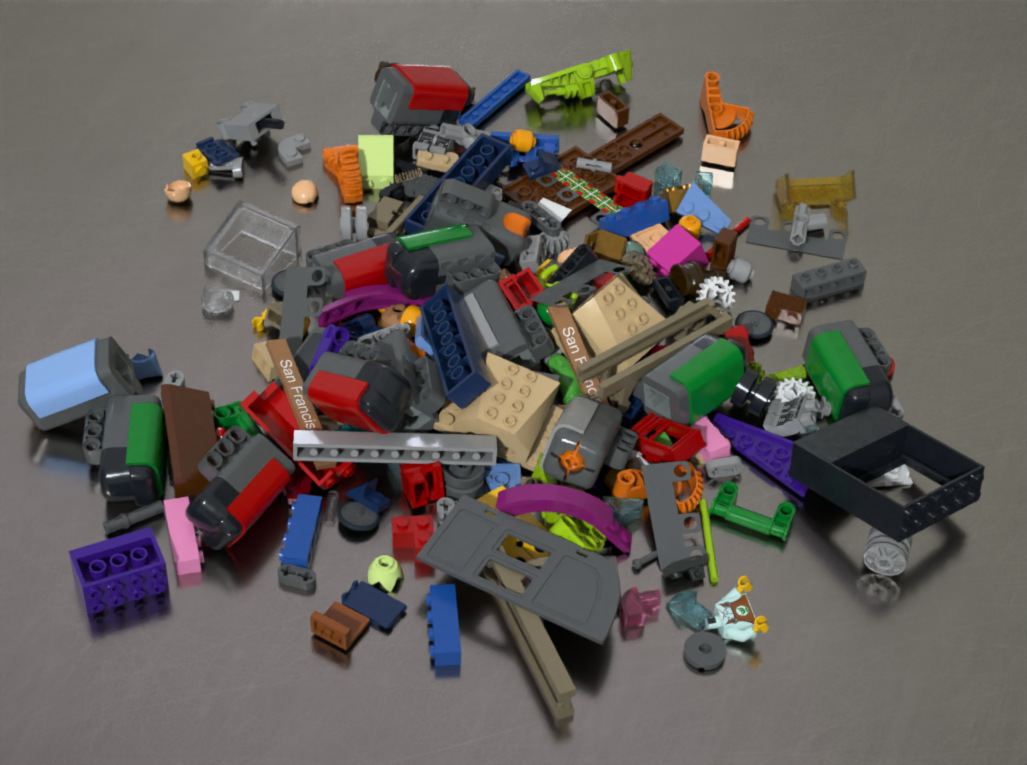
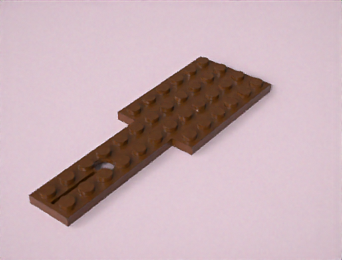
M660 112L589 154L575 146L556 158L559 164L603 194L608 195L614 191L615 178L618 176L616 173L683 135L684 128ZM631 143L634 144V145L642 144V147H640V148H633V147L630 146V144H631ZM578 157L591 160L596 158L598 161L612 162L611 172H591L588 169L576 168ZM524 175L501 188L503 197L508 201L511 200L522 204L524 201H534L538 204L542 198H545L571 209L572 211L562 221L591 205L589 201L581 196L570 202H565L559 198L557 192L567 187L560 181L549 187H544L536 179L529 181L527 175ZM545 176L541 178V182L548 184L552 182V179ZM564 191L562 196L564 198H571L573 193Z

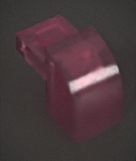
M633 587L623 594L620 619L624 629L644 626L646 611L660 609L661 594L659 589L639 593L637 587Z

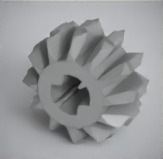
M561 228L560 234L555 237L548 236L543 231L540 233L547 247V253L550 252L552 255L557 253L559 255L568 248L569 235L563 228Z

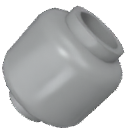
M736 257L734 260L731 259L726 270L731 280L745 283L748 279L751 280L755 272L752 269V263L740 257Z

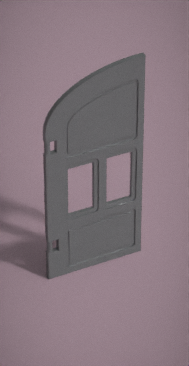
M464 494L416 556V560L601 645L608 636L616 617L620 592L619 580L614 567L606 558L595 552L587 551L577 544L505 512L495 510L489 507V505ZM486 512L492 513V514H494V515H496V516L493 517V516L487 514ZM509 535L549 553L550 556L541 569H537L498 551V549ZM579 552V553L584 554V555H586V556H588V557L585 558V557H583V556H581V555H578L577 553ZM492 561L528 577L532 581L524 593L519 595L479 575L488 562Z

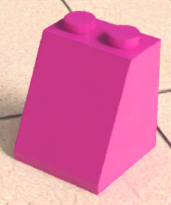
M678 224L646 252L650 264L654 268L660 269L659 272L663 276L669 275L670 277V269L672 265L677 263L684 264L689 260L697 262L700 266L709 263L702 244Z

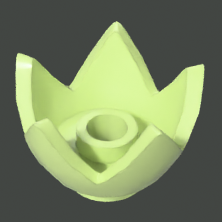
M388 555L377 557L368 567V584L371 586L380 582L389 592L394 588L398 577L404 578L403 569L399 562Z

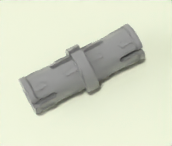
M578 157L576 168L588 169L591 172L610 173L612 162L598 161L596 158L591 160Z

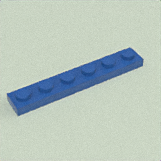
M518 69L462 115L459 118V124L463 126V124L469 123L476 128L531 80V75Z

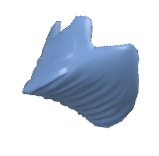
M148 349L149 356L137 353L130 359L134 365V373L138 381L147 377L163 375L157 356L152 349Z

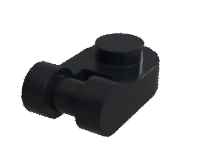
M394 182L383 188L379 192V202L384 196L396 200L402 198L404 186Z

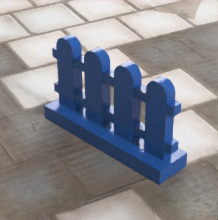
M491 131V137L510 145V135L514 132ZM533 134V137H536V145L532 147L530 152H526V156H520V152L514 151L511 146L512 161L508 165L513 167L517 166L518 162L526 163L537 159L538 150L552 154L559 153L560 135Z

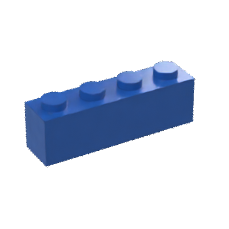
M651 196L648 200L639 201L633 206L621 208L620 211L609 213L599 219L600 230L602 229L626 238L634 233L659 223L661 224L670 220L668 202L660 196Z
M298 494L296 502L292 503L291 513L293 516L288 518L287 529L289 531L284 534L283 545L285 547L280 549L279 561H282L283 564H292L309 569L323 511L321 496Z
M455 584L430 585V594H426V607H430V611H427V622L432 623V627L428 628L429 641L433 640V645H430V658L435 659V666L461 665V644Z

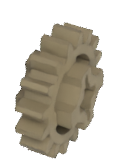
M629 250L622 257L621 262L625 266L630 267L626 272L634 281L639 284L642 283L644 286H649L652 283V279H656V273L653 271L654 267L644 255H640L639 252L636 254L634 250Z

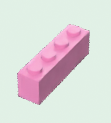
M707 416L691 426L695 430L700 429L703 440L707 444L706 447L697 451L706 463L712 459L730 457V441L724 438L719 429L710 422Z
M188 496L164 500L176 576L201 572L200 563H204L203 551H198V547H201L200 535H195L198 528L185 515V509L190 504Z

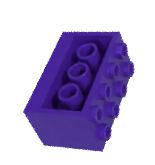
M151 527L69 551L73 578L87 615L169 590L166 562Z

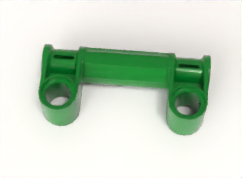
M241 401L219 406L213 410L215 431L217 427H224L227 431L233 426H239L251 437L257 434L265 436L252 416L240 405Z
M728 481L721 485L711 503L710 515L716 514L724 517L727 521L759 531L768 536L770 534L782 538V541L787 540L796 510L792 503H780L773 518L737 506L739 488L734 482Z

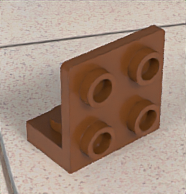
M335 601L324 614L316 610L311 614V632L347 650L370 623V619Z

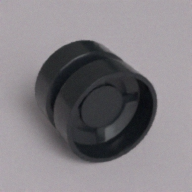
M748 367L736 386L730 403L742 408L748 400L751 401L748 412L759 418L763 411L767 410L771 404L778 382L766 376L758 384L760 372Z

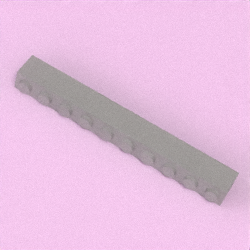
M294 430L293 461L430 464L439 461L440 464L496 466V435L380 434L376 432Z

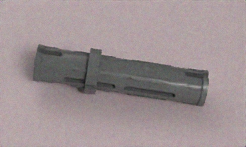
M158 500L126 514L121 513L118 517L103 522V528L106 534L122 528L127 529L134 523L164 513L163 503L161 500Z

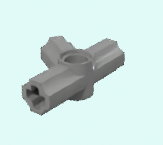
M443 123L439 131L440 137L455 140L459 145L465 146L466 149L469 148L481 133L490 136L489 132L475 129L469 123H465L463 126Z
M800 203L796 205L790 241H792L793 245L800 246L805 243L807 231L827 228L828 222L825 213L810 215L811 208L807 204Z

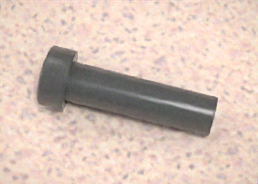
M657 550L640 559L632 560L633 567L639 569L643 564L658 557Z

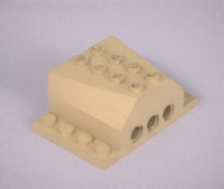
M623 274L614 275L571 312L590 359L665 320L661 314L641 298ZM553 327L548 334L565 354L557 332ZM656 344L611 367L610 377L634 365Z
M488 352L484 363L491 386L463 409L447 398L438 416L439 422H435L433 429L444 434L496 435L498 457L512 463H520L521 467L534 471L539 455L544 453L551 432L564 410L553 405L560 382Z

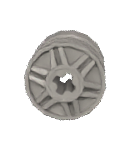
M872 527L863 556L864 563L869 569L881 575L893 576L900 574L907 566L913 541L912 536L898 543Z

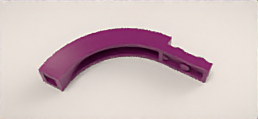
M390 285L359 287L344 292V298L323 306L322 314L318 316V324L321 327H325L353 314L372 309H387L391 305L402 304L405 307L410 305L420 307L431 297L410 300L401 293L398 287L394 288Z
M526 484L498 492L496 508L515 517L531 512H556L570 515L594 526L623 553L631 551L632 534L613 518V508L591 494L553 484Z

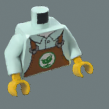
M741 576L738 579L739 587H734L715 604L713 616L705 617L707 630L718 628L723 639L745 642L750 638H756L758 631L765 633L769 629L766 624L767 619L764 616L756 618L746 593L742 594L743 591H751L753 587L752 583L748 582L747 576Z

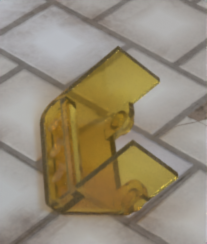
M854 170L849 171L842 177L789 179V174H784L775 181L780 205L785 207V210H793L800 203H805L807 206L836 204V207L847 206L846 203L856 199Z

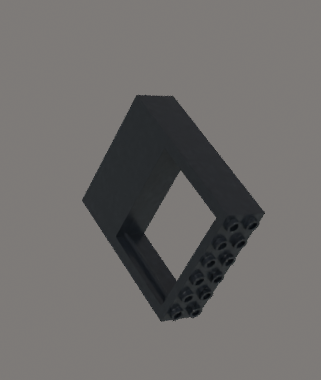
M873 404L793 442L789 476L899 543L953 513L964 509L968 505L977 502L981 496L980 490L984 479L985 466ZM905 464L938 483L941 487L903 506L866 483Z

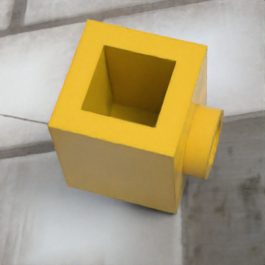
M199 149L182 154L183 167L192 179L209 174L208 160Z

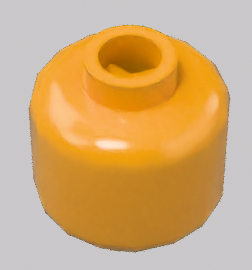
M516 129L514 133H511L509 143L514 151L530 152L532 147L536 145V137H533L532 131Z
M687 215L679 220L678 225L695 239L700 237L702 224L697 217Z

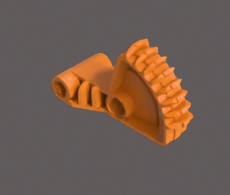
M713 71L707 72L701 90L700 105L705 112L709 135L733 140L743 139L744 135H747L751 129L754 112L750 111L747 107L724 103L719 88V74ZM735 119L743 121L739 126L729 130H716L729 127L734 123Z
M357 144L322 148L324 165L338 178L345 204L363 201Z
M687 461L691 472V478L688 482L692 495L683 502H679L676 499L678 514L694 511L703 495L704 485L701 472L696 471L690 461ZM681 465L674 468V473L678 477L685 476L687 470ZM627 469L618 473L609 499V505L613 509L623 510L628 502L633 501L636 503L640 499L644 500L647 498L642 470ZM682 481L672 482L675 498L681 493Z

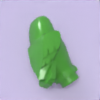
M561 354L552 355L548 361L549 370L554 375H559V390L563 395L562 401L567 405L572 398L583 394L568 359Z

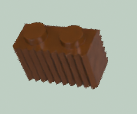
M608 90L597 96L596 112L606 119L614 128H619L629 123L630 108Z
M725 227L719 231L713 240L711 267L726 271L730 260H734L738 237L736 231Z
M773 290L766 304L765 314L770 316L771 319L801 325L808 300Z

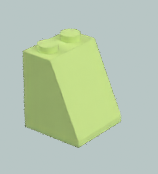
M358 135V161L362 189H383L394 183L393 135Z

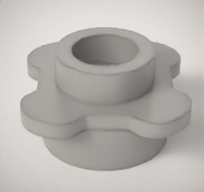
M822 396L821 401H818L821 409L819 412H816L819 419H822L823 416H829L832 409L830 403L826 401V397Z

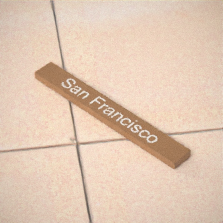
M562 302L556 305H565L566 302ZM549 306L547 311L576 378L577 366L590 360L568 306L563 308ZM597 375L584 383L576 379L584 396L609 405L607 398L601 400L595 395V392L600 389L598 388L600 382Z
M286 339L267 341L266 347L300 430L323 431L313 404L303 395L302 386L304 382ZM313 461L317 470L333 468L337 464V462Z

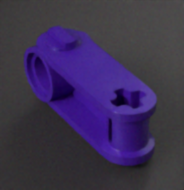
M333 324L325 328L310 365L309 374L324 352L339 353L342 346L349 341L350 335L346 328Z

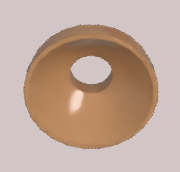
M397 304L387 308L381 315L382 326L387 328L399 324L407 307Z

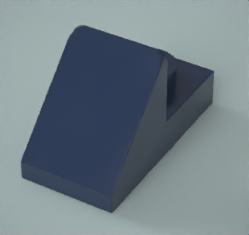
M538 150L537 159L522 164L529 181L561 169L556 156L542 150Z
M378 478L361 483L346 492L347 496L376 514L388 508L391 502L383 494L375 491Z

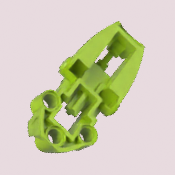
M631 49L531 80V82L525 84V92L537 104L541 103L545 96L553 94L556 96L564 95L566 99L569 96L572 98L577 96L580 99L594 96V79L614 73L619 84L633 79L632 67L634 64Z
M540 454L531 477L541 481L543 484L558 485L557 479L548 476L541 469L540 463L543 454ZM560 481L561 486L574 488L584 492V490L576 488L572 485ZM541 512L544 525L550 533L577 544L590 552L598 554L603 549L607 538L589 523L562 513ZM579 552L577 553L578 555H581V556H583V557H585V558L588 557V556H586V555H584V554H581V553H579Z

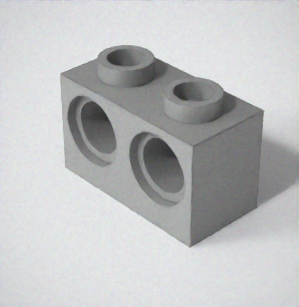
M541 235L525 237L526 243L521 251L519 260L522 270L529 267L534 275H536L538 268L546 261L547 247Z

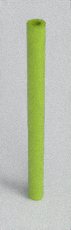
M701 499L699 504L710 580L715 583L719 581L708 503L706 499Z

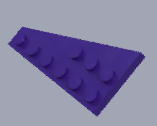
M716 414L712 424L719 429L724 438L730 441L733 448L803 498L805 497L809 488L789 476L794 441L723 414Z

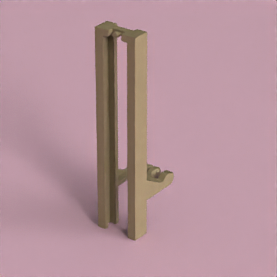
M706 297L577 366L576 379L584 383L597 375L600 382L598 388L600 389L595 392V395L601 400L607 398L611 405L618 404V410L621 413H625L630 407L628 398L643 375L700 335L710 333L719 336L731 329L733 317L725 311L720 313L721 308H715V303ZM710 314L717 318V320L610 377L611 367Z
M501 545L498 551L507 555L506 551ZM549 556L524 563L541 569ZM490 561L491 568L488 566L484 568V574L488 581L522 595L528 585L523 586L521 583L526 578L525 576ZM496 597L557 720L574 715L571 698L576 696V688L539 616Z

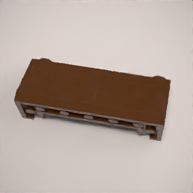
M163 384L161 385L162 409L165 417L175 498L188 496L189 501H192L210 482L199 472L198 463L217 443L212 411L215 409L214 399L210 400V395L207 391Z

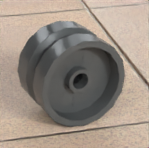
M441 464L444 493L447 496L456 500H460L463 494L475 498L483 491L485 465Z

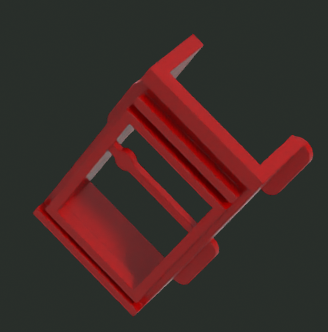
M652 412L629 429L638 435L634 449L646 455L645 459L655 464L687 461L697 451L707 445L703 440L700 429L695 430L691 427L655 416ZM651 430L656 431L649 439L644 437ZM664 431L668 436L680 439L671 447L653 441L656 436Z

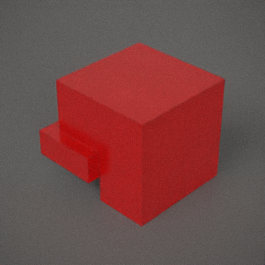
M629 171L624 177L618 175L615 178L614 192L617 194L614 196L613 201L624 208L633 206L636 202L648 200L652 196L653 181Z
M529 267L517 273L516 276L512 274L498 282L514 311L526 305L536 306L537 302L528 299L544 291Z
M439 461L430 464L405 463L400 465L403 492L412 508L427 505L428 502L445 497L442 466Z

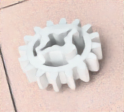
M713 276L710 279H704L705 284H699L702 289L696 291L700 294V297H697L696 300L700 301L707 297L715 303V307L721 308L720 313L723 311L728 313L727 309L733 308L730 303L735 302L732 296L736 293L731 292L734 286H728L729 280H723V277Z
M792 377L791 381L784 378V383L782 381L778 382L773 399H779L783 403L806 395L811 400L815 399L816 393L813 391L814 387H808L809 382L802 383L801 378L798 381H795L794 377Z

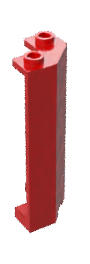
M273 381L260 395L253 391L240 405L293 459L294 430H300L286 393ZM295 461L323 490L329 489L345 478L351 477L355 472L354 469L357 467L353 462H337L336 467L317 470L313 461Z

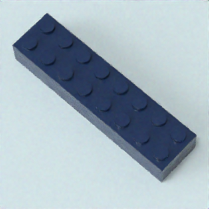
M481 133L404 218L405 235L423 231L432 200L444 179H456L485 191L512 161L511 145Z
M447 283L419 308L445 395L459 408L463 409L466 405L472 403L482 392H485L491 386V382L463 297Z

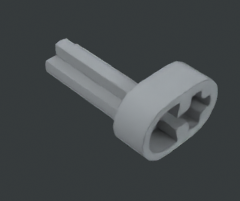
M244 157L235 158L219 166H215L208 161L209 171L232 170L234 178L244 177Z

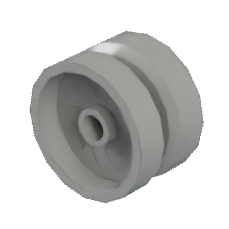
M350 205L341 206L339 223L342 240H353V234L355 233L356 242L367 238L366 205L356 206V217H352Z

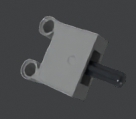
M253 101L240 105L242 113L230 120L229 117H226L216 122L222 140L250 141L252 146L258 144L257 141L261 139V135L264 134L265 137L271 135L270 129H283L285 124L278 105L254 103Z

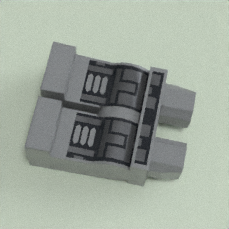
M437 125L425 126L418 141H415L413 144V159H417L418 150L446 155L447 152H451L454 140L440 137V129Z
M806 395L783 403L779 399L772 400L763 427L766 431L781 437L797 434L799 431L801 434L806 433L808 426L815 425L816 416L814 413L820 411L821 405L817 399L809 400Z

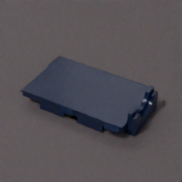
M209 137L196 143L195 149H199L204 157L215 166L240 157L235 148L231 145L227 146V142L222 139L214 140V137Z
M358 580L354 581L350 590L341 595L342 605L370 619V623L377 627L380 625L386 629H390L401 616V612L407 609L406 604L370 586L364 581H361L359 584Z

